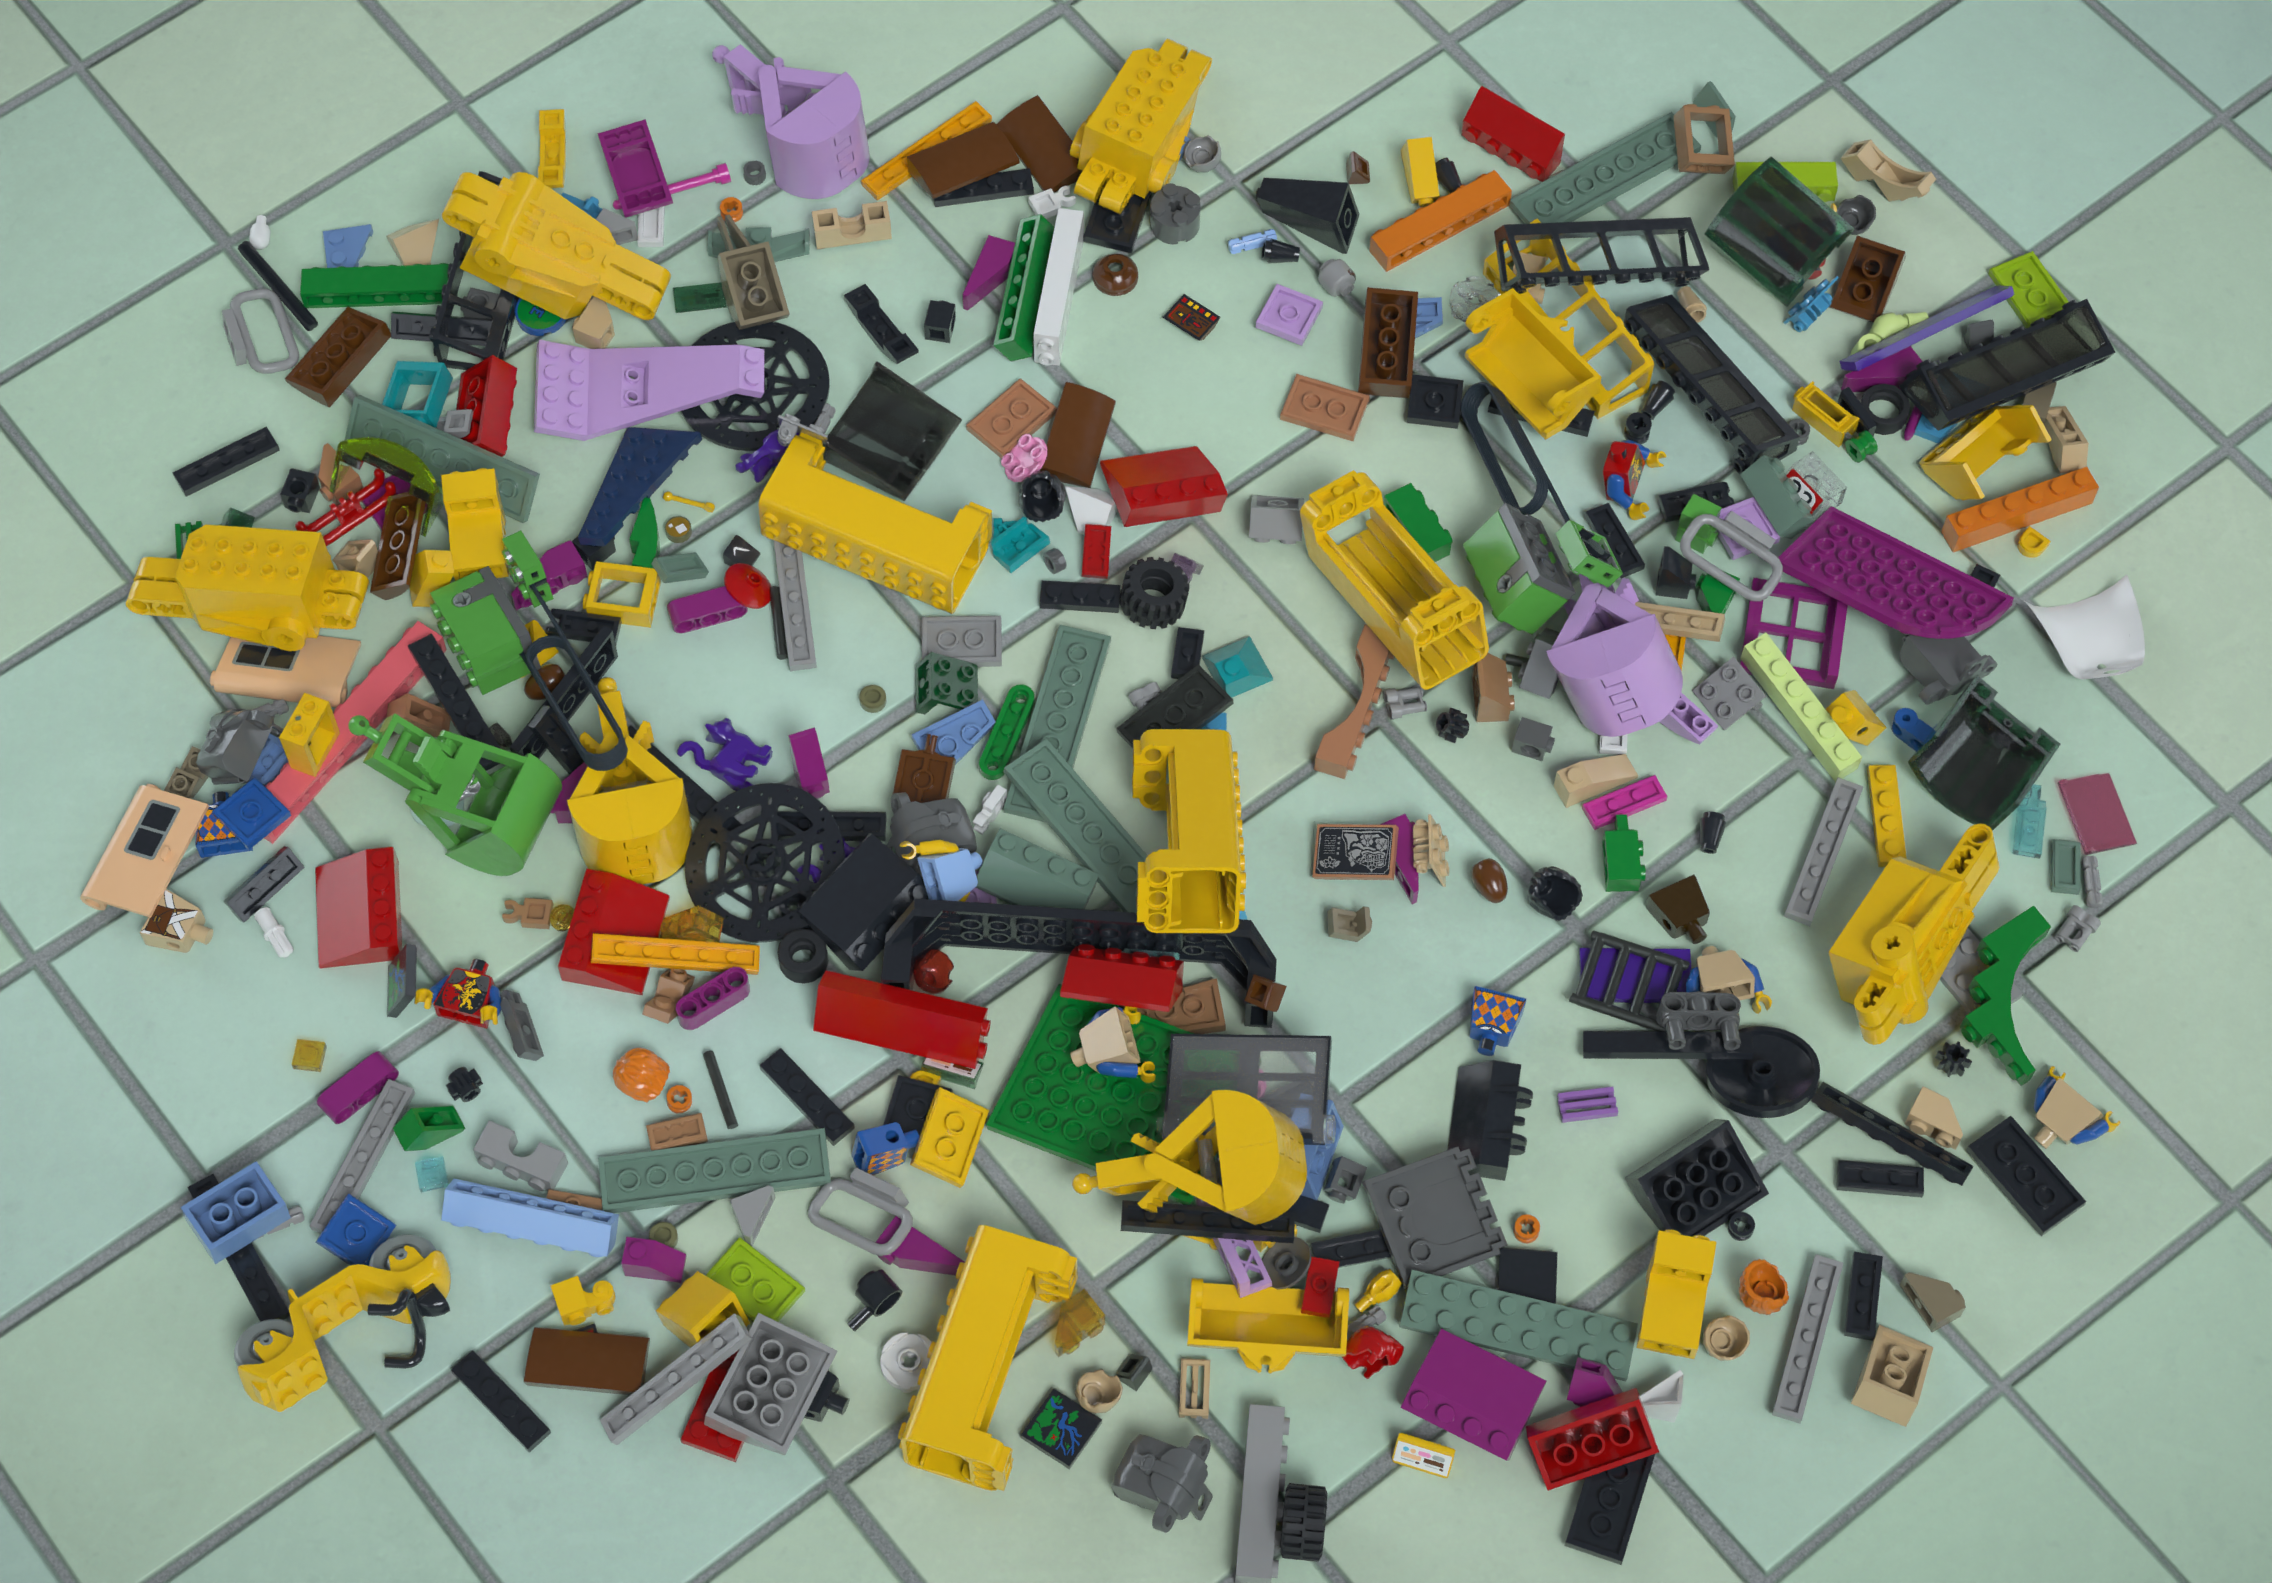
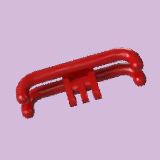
M376 468L374 470L375 477L367 486L355 494L352 491L348 492V499L345 500L341 497L338 499L339 505L334 503L329 505L331 510L314 522L305 525L304 522L298 521L295 524V528L297 531L317 532L337 519L341 525L323 536L327 547L386 507L388 497L396 495V486L391 481L387 482L384 495L362 509L359 503L380 489L385 481L384 470Z

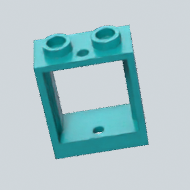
M397 361L382 405L436 428L453 376L444 363ZM410 384L432 385L424 411L401 410Z

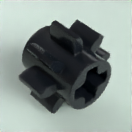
M1450 708L1449 713L1442 712L1436 721V728L1440 731L1438 736L1452 743H1455L1457 738L1463 739L1469 731V722L1466 720L1467 714L1461 713L1460 710Z
M1959 1041L1952 1045L1945 1042L1943 1051H1938L1935 1057L1941 1060L1937 1069H1942L1947 1073V1077L1953 1074H1958L1960 1077L1963 1076L1964 1068H1969L1972 1063L1970 1059L1966 1058L1970 1049H1965L1960 1045Z
M461 1067L449 1075L448 1080L450 1083L446 1084V1087L454 1101L461 1098L463 1102H469L480 1094L481 1089L479 1086L483 1085L474 1068L468 1071L466 1067Z

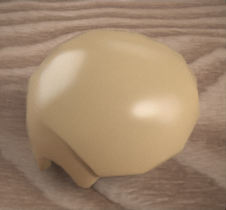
M1730 1315L1712 1320L1703 1333V1345L1708 1354L1720 1361H1730L1740 1357L1750 1344V1332L1745 1323Z
M1103 1369L1094 1372H1087L1078 1379L1075 1396L1085 1410L1091 1413H1106L1120 1400L1123 1387L1117 1375L1109 1376Z

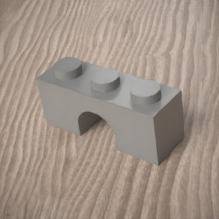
M489 1121L473 1149L478 1160L477 1162L486 1169L492 1170L494 1167L503 1171V1174L512 1180L522 1179L528 1182V1185L535 1190H554L568 1165L565 1153L539 1142L536 1150L527 1157L515 1156L513 1151L518 1143L515 1132Z

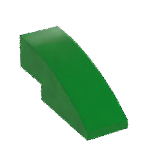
M646 497L643 499L629 539L632 553H635L632 566L654 568L652 566L654 558L660 557V537L655 511L651 499Z

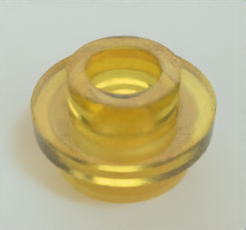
M563 904L554 907L550 913L552 927L560 932L568 930L575 909Z

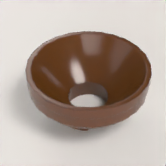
M1116 253L1103 256L1096 262L1092 273L1096 288L1110 296L1125 295L1131 292L1138 282V269L1135 262L1123 254ZM1116 262L1120 263L1123 268L1120 271L1114 272L1108 266Z

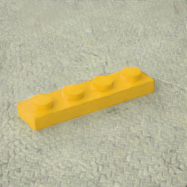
M1869 765L1867 776L1878 867H1886L1892 858L1902 857L1907 859L1896 765Z

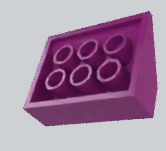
M1441 1329L1400 1408L1509 1461L1547 1380Z

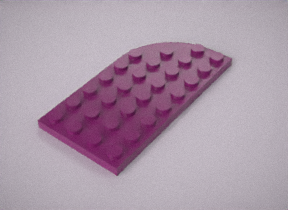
M1832 506L1778 557L1783 566L1784 573L1899 630L1903 634L1936 639L1969 636L1993 625L2012 606L2014 597Z

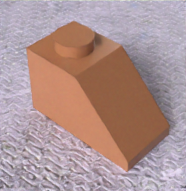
M328 443L323 446L318 476L322 487L319 490L328 502L332 500L336 505H339L338 499L341 497L345 500L348 499V492L352 491L355 494L363 486L360 476Z
M408 693L388 704L387 718L395 713L433 737H438L442 730L449 731L450 718L441 707Z

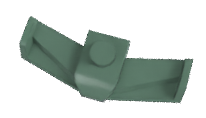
M771 227L746 228V239L750 245L769 241L774 262L809 255V228L805 229V231L772 238ZM708 230V256L718 258L719 253L726 252L721 234ZM729 235L733 249H737L731 236Z

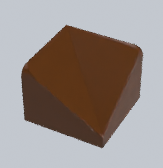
M1254 974L1244 1001L1265 1010L1277 1012L1287 986Z

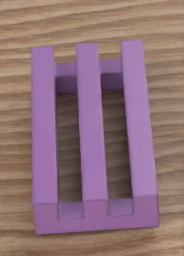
M1613 1087L1564 1092L1557 1095L1562 1123L1618 1116V1107H1616ZM1605 1105L1610 1106V1108L1566 1113V1110L1572 1109H1587Z

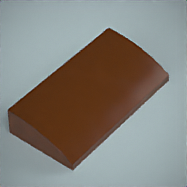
M1038 95L1016 107L996 124L1011 143L1025 168H1030L1031 176L1042 191L1052 189L1053 193H1055L1061 187L1077 182L1082 170L1077 168L1079 159L1070 155L1073 141Z
M995 122L907 156L909 174L932 199L1020 163L1011 143Z
M347 307L285 378L286 382L309 398L330 408L391 337V332L386 322Z
M1066 382L1047 441V457L1040 471L1047 470L1051 474L1056 475L1062 483L1091 488L1116 401L1093 389Z
M425 487L388 497L370 593L383 600L398 597L410 587L428 489Z
M534 1327L526 1363L524 1383L527 1386L632 1395L645 1382L650 1338Z

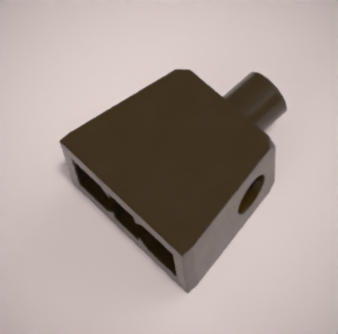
M1694 874L1648 896L1646 909L1671 938L1676 939L1687 934L1693 944H1698L1707 938V934L1702 926L1707 924L1710 911Z

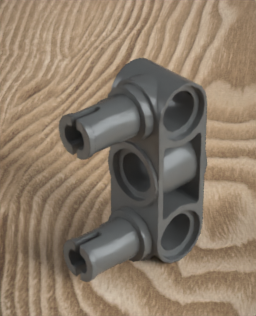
M1700 991L1669 992L1663 995L1656 1014V1021L1666 1030L1671 1049L1678 1050L1685 1046L1684 1030H1721L1726 1050H1736L1741 1044L1738 1032L1741 1002L1735 995Z

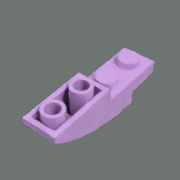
M1681 693L1673 710L1664 719L1659 721L1668 729L1699 745L1718 728V725L1683 693Z

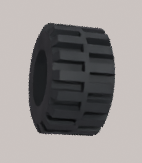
M1147 557V561L1140 559L1137 560V564H1132L1125 573L1120 593V606L1124 608L1123 613L1125 616L1130 615V621L1133 623L1139 622V626L1143 628L1146 625L1150 626V629H1156L1157 626L1163 629L1167 628L1168 624H1175L1177 619H1180L1183 614L1190 589L1189 583H1187L1188 577L1186 574H1182L1183 569L1180 566L1175 567L1174 562H1165L1164 558L1160 557L1158 560H1154L1153 557ZM1144 590H1156L1165 596H1152Z
M1288 1484L1285 1491L1280 1553L1282 1558L1319 1562L1321 1559L1328 1495L1325 1486Z

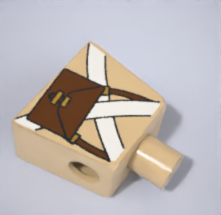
M166 889L152 917H148L140 934L148 946L187 953L195 941L206 945L209 944L213 937V929L204 926L205 917L198 907Z

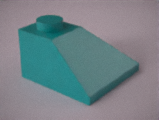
M1250 636L1202 655V659L1213 679L1231 698L1273 681L1269 669Z

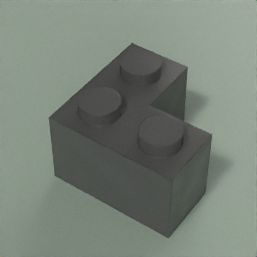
M1545 628L1541 634L1537 633L1535 638L1531 640L1526 653L1530 655L1528 664L1523 663L1518 678L1522 679L1519 688L1550 699L1554 694L1559 678L1548 658L1547 651L1551 650L1560 632Z

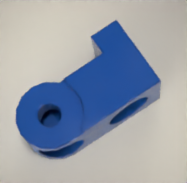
M1910 708L1899 709L1892 723L1893 734L1925 759L1940 745L1946 731L1939 724H1936L1934 728L1930 727L1919 719L1917 713Z

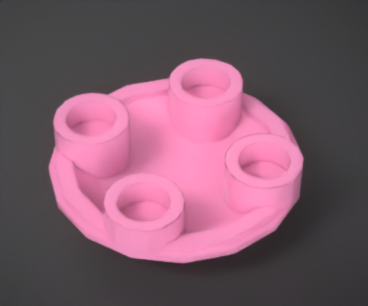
M1030 434L1023 435L1011 452L1005 454L1001 460V465L1005 468L1008 479L1013 482H1023L1026 477L1040 470L1047 457V445L1044 440L1038 437H1032Z

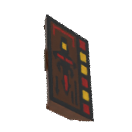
M1183 294L1163 318L1201 341L1215 328L1220 316Z

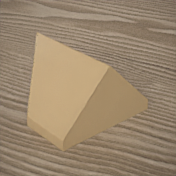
M439 219L410 225L386 236L403 266L414 264L431 265Z
M372 539L348 541L332 561L336 564L338 570L359 572L368 578L375 568L378 553L376 543Z

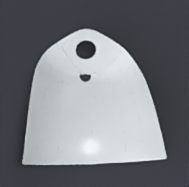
M2127 575L2102 593L2079 602L2054 607L2033 606L2026 602L2046 630L2064 665L2075 678L2083 680L2116 676L2129 672L2143 664L2145 657L2144 631L2137 601ZM2104 664L2106 668L2098 669L2097 666ZM2120 670L2116 673L2104 674L2107 671Z

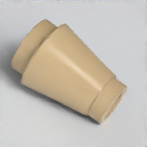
M1689 286L1680 288L1677 292L1679 303L1697 323L1701 322L1706 317V305Z

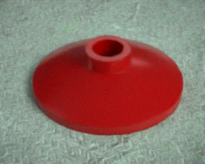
M743 563L734 564L727 569L724 575L725 587L738 603L748 608L759 609L765 607L771 601V584L760 570Z

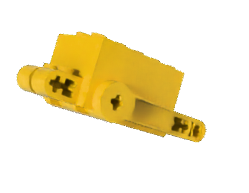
M1168 38L1159 51L1151 48L1132 51L1097 108L1081 124L1074 137L1070 155L1079 159L1077 168L1082 170L1076 182L1074 194L1094 203L1099 199L1100 206L1121 214L1132 195L1136 194L1145 199L1149 191L1157 193L1164 185L1170 183L1181 156L1180 151L1185 143V136L1187 137L1199 87L1209 72L1212 58L1193 49L1187 55L1188 47Z
M464 172L459 176L452 195L442 212V219L448 225L474 237L460 269L563 319L581 316L593 295L637 318L652 320L671 279V274L667 269L616 244L609 228L551 188L545 186L540 179L525 172L513 173L509 179L503 176L499 186L476 174Z
M205 524L189 534L181 559L144 557L140 560L134 582L126 600V607L140 615L192 618L204 631L262 645L274 646L281 650L297 651L303 648L307 638H317L320 628L345 630L355 628L368 589L369 579L359 572L335 570L321 532Z
M1975 824L1966 830L1940 871L1902 857L1892 858L1829 950L1830 962L1840 998L1854 1005L1862 1037L1867 1043L1873 1045L1881 1044L1889 1038L1898 1023L1903 1025L1915 1023L1926 1015L1929 1008L1928 999L1963 938L1966 929L1975 917L1972 912L2000 868L1993 831L1986 824Z

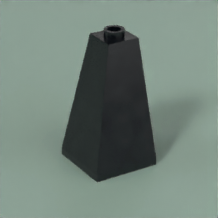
M1263 178L1261 187L1256 191V201L1260 204L1264 214L1342 254H1347L1360 215L1348 182Z

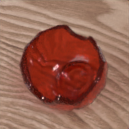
M931 949L920 956L914 964L913 976L915 983L922 991L928 994H941L953 982L949 976L954 969V965L947 954L939 949Z

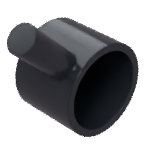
M884 1270L870 1271L860 1279L855 1296L865 1307L847 1324L853 1331H856L872 1315L875 1317L881 1316L900 1299L903 1291Z

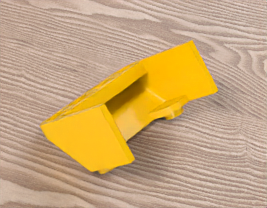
M2033 405L1997 406L1971 417L1923 457L1919 464L1924 473L1954 499H1961L1962 501L1967 499H1983L1985 496L1976 481L1981 474L2004 455L2013 454L2018 456L2026 452L2027 446L2031 443H2048L2052 439Z

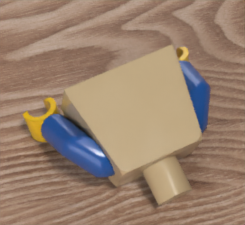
M1715 946L1706 947L1702 951V956L1696 959V967L1691 969L1686 982V992L1730 993L1739 1000L1754 998L1755 994L1756 999L1752 1003V1009L1757 1014L1761 1012L1759 1002L1764 1003L1767 1011L1772 1004L1771 998L1762 992L1764 986L1757 967L1740 958L1733 950L1719 952Z
M1125 1006L1123 1010L1121 1007H1114L1097 1011L1087 1026L1079 1032L1082 1047L1072 1051L1070 1054L1075 1066L1080 1067L1087 1063L1088 1066L1102 1075L1136 1078L1137 1075H1140L1141 1080L1145 1083L1155 1081V1074L1145 1073L1147 1070H1155L1153 1062H1144L1141 1067L1137 1065L1141 1061L1131 1024H1137L1141 1019V1013L1137 1012V1008Z
M2051 1066L2046 1078L2038 1086L2035 1093L2033 1107L2037 1113L2035 1117L2044 1126L2034 1139L2047 1149L2057 1137L2066 1145L2070 1143L2078 1145L2095 1140L2106 1132H2113L2120 1124V1121L2117 1123L2109 1121L2108 1118L2113 1112L2108 1111L2102 1118L2103 1115L2097 1108L2063 1081L2066 1073L2063 1072L2062 1076H2055L2053 1074L2055 1067Z

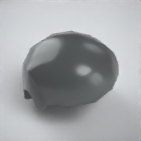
M1863 195L1845 199L1837 208L1835 222L1842 232L1850 235L1862 234L1874 222L1876 207L1870 199Z

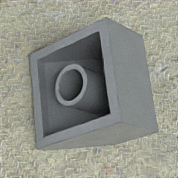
M1252 495L1249 538H1254V541L1263 543L1270 542V539L1280 540L1283 544H1295L1296 541H1302L1303 526L1300 509L1304 504V498Z

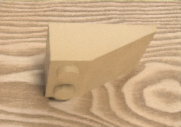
M1879 1325L1859 1376L1851 1404L1906 1427L1918 1405L1934 1347Z

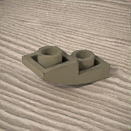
M2056 382L2025 395L2023 405H2033L2043 423L2046 421L2057 385Z
M191 747L181 768H175L164 791L190 799L194 798L208 779V776L201 773L196 764L200 749Z

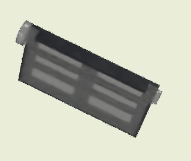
M1171 1034L1164 1117L1157 1118V1134L1162 1135L1164 1140L1212 1094V1091L1232 1090L1250 1095L1288 1116L1300 1130L1304 1145L1334 1144L1336 1133L1335 1115H1327L1332 1037L1306 1035ZM1215 1121L1202 1133V1135L1205 1136L1215 1126Z

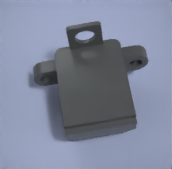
M1908 634L1902 638L1903 645L1900 649L1901 662L1925 687L1919 693V697L1926 705L1966 690L1971 684L1989 675L1997 667V662L1990 655L1981 656L1965 637L1936 639Z
M230 709L218 713L211 718V729L208 731L206 741L198 753L196 764L201 773L212 779L214 785L247 783L269 734L280 737L284 729L274 724L272 716L259 710Z
M906 792L894 793L892 795L891 808L894 814L891 818L892 824L890 825L892 837L886 846L891 850L894 847L896 855L921 877L922 874L917 857L921 856V853H917L910 860L903 858L901 855L909 854L912 848L911 846L900 847L901 842L909 841L915 846L920 845V842L943 840L956 843L958 848L968 849L970 854L977 850L975 833L966 809L958 798L919 803L916 801L911 802Z
M1139 1434L1130 1443L1114 1475L1111 1487L1115 1492L1114 1496L1122 1501L1154 1511L1152 1526L1154 1529L1165 1533L1171 1530L1176 1519H1185L1190 1511L1197 1520L1201 1521L1213 1498L1212 1493L1204 1484L1208 1476V1466L1205 1460L1210 1452V1440L1196 1435L1192 1438L1186 1449ZM1204 1494L1203 1505L1198 1510V1501Z

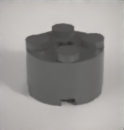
M1173 183L1164 185L1161 190L1155 193L1150 203V226L1155 237L1164 243L1172 245L1178 244L1179 241L1186 240L1188 242L1192 240L1200 228V197L1186 187L1176 186Z

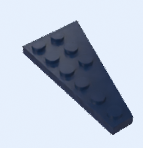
M628 427L578 535L580 545L606 546L624 526L623 521L629 514H635L640 509V502L645 497L650 498L673 473L672 467L679 460L683 461L689 455L688 450L693 445H698L703 440L701 433Z

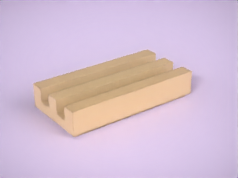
M1181 1359L1179 1418H1185V1416L1197 1418V1416H1200L1202 1419H1208L1210 1360ZM1187 1366H1193L1191 1409L1185 1408ZM1199 1366H1204L1203 1409H1197Z

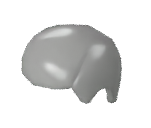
M1209 135L1196 137L1189 141L1184 149V160L1188 167L1196 172L1204 173L1215 169L1221 160L1222 152L1219 141L1216 142Z

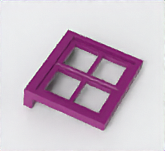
M1753 577L1751 590H1761L1767 580ZM1779 582L1769 596L1793 600L1790 627L1760 622L1764 600H1749L1742 652L1746 644L1758 638L1759 633L1787 637L1785 658L1789 663L1791 661L1794 639L1822 643L1819 671L1799 667L1793 668L1806 685L1834 689L1839 674L1848 605L1816 588ZM1799 601L1828 606L1825 633L1795 628ZM1740 660V665L1749 675H1753L1743 661Z

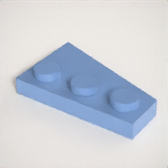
M981 700L912 734V740L918 750H924L927 734L938 736L935 752L941 756L954 757L956 765L994 727L996 721L985 702Z

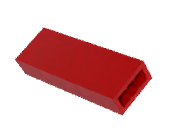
M826 970L818 985L813 1031L975 1069L979 1059L984 1060L987 1052L988 1043L984 1042V1036H988L991 1020H987L988 1008Z

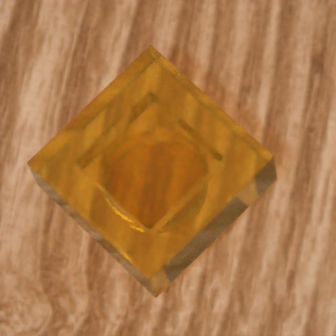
M297 1039L291 1064L293 1069L321 1072L327 1048L325 1042Z

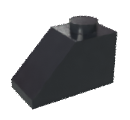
M1664 546L1657 575L1656 596L1687 599L1689 590H1694L1696 584V574H1692V563L1671 547Z

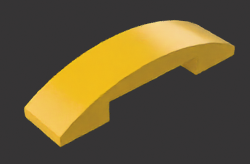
M564 109L539 110L540 166L538 167V179L549 188H564L566 173Z

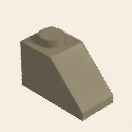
M1909 1272L1904 1275L1900 1283V1287L1931 1332L1961 1317L1966 1308L1962 1294L1958 1290H1954L1948 1282Z

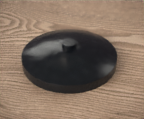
M1753 1026L1738 1030V1032L1753 1033V1059H1707L1706 1080L1714 1097L1728 1109L1749 1117L1775 1118L1791 1114L1804 1107L1813 1098L1819 1086L1820 1064L1812 1047L1794 1033L1780 1028Z

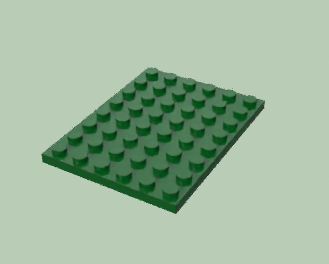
M1058 984L986 1124L987 1129L1095 1171L1096 1163L1152 1154V1152L1131 1142L1134 1134L1140 1133L1158 1143L1163 1141L1171 1034L1194 1033L1141 1014V1019L1137 1024H1131L1141 1061L1137 1064L1138 1067H1141L1147 1061H1151L1155 1065V1070L1145 1071L1147 1074L1153 1073L1156 1075L1155 1081L1151 1083L1142 1081L1140 1075H1137L1136 1078L1102 1075L1088 1066L1087 1063L1076 1067L1070 1054L1072 1051L1082 1047L1079 1035L1080 1030L1087 1026L1097 1011L1121 1006L1060 997L1062 985ZM1185 1051L1184 1072L1239 1073L1241 1052ZM1183 1080L1181 1099H1206L1215 1090L1238 1091V1081ZM1173 1101V1103L1183 1104L1180 1101ZM1182 1106L1180 1109L1179 1125L1197 1107ZM1215 1121L1208 1128H1213ZM1178 1187L1168 1196V1199L1183 1205H1193L1197 1198Z

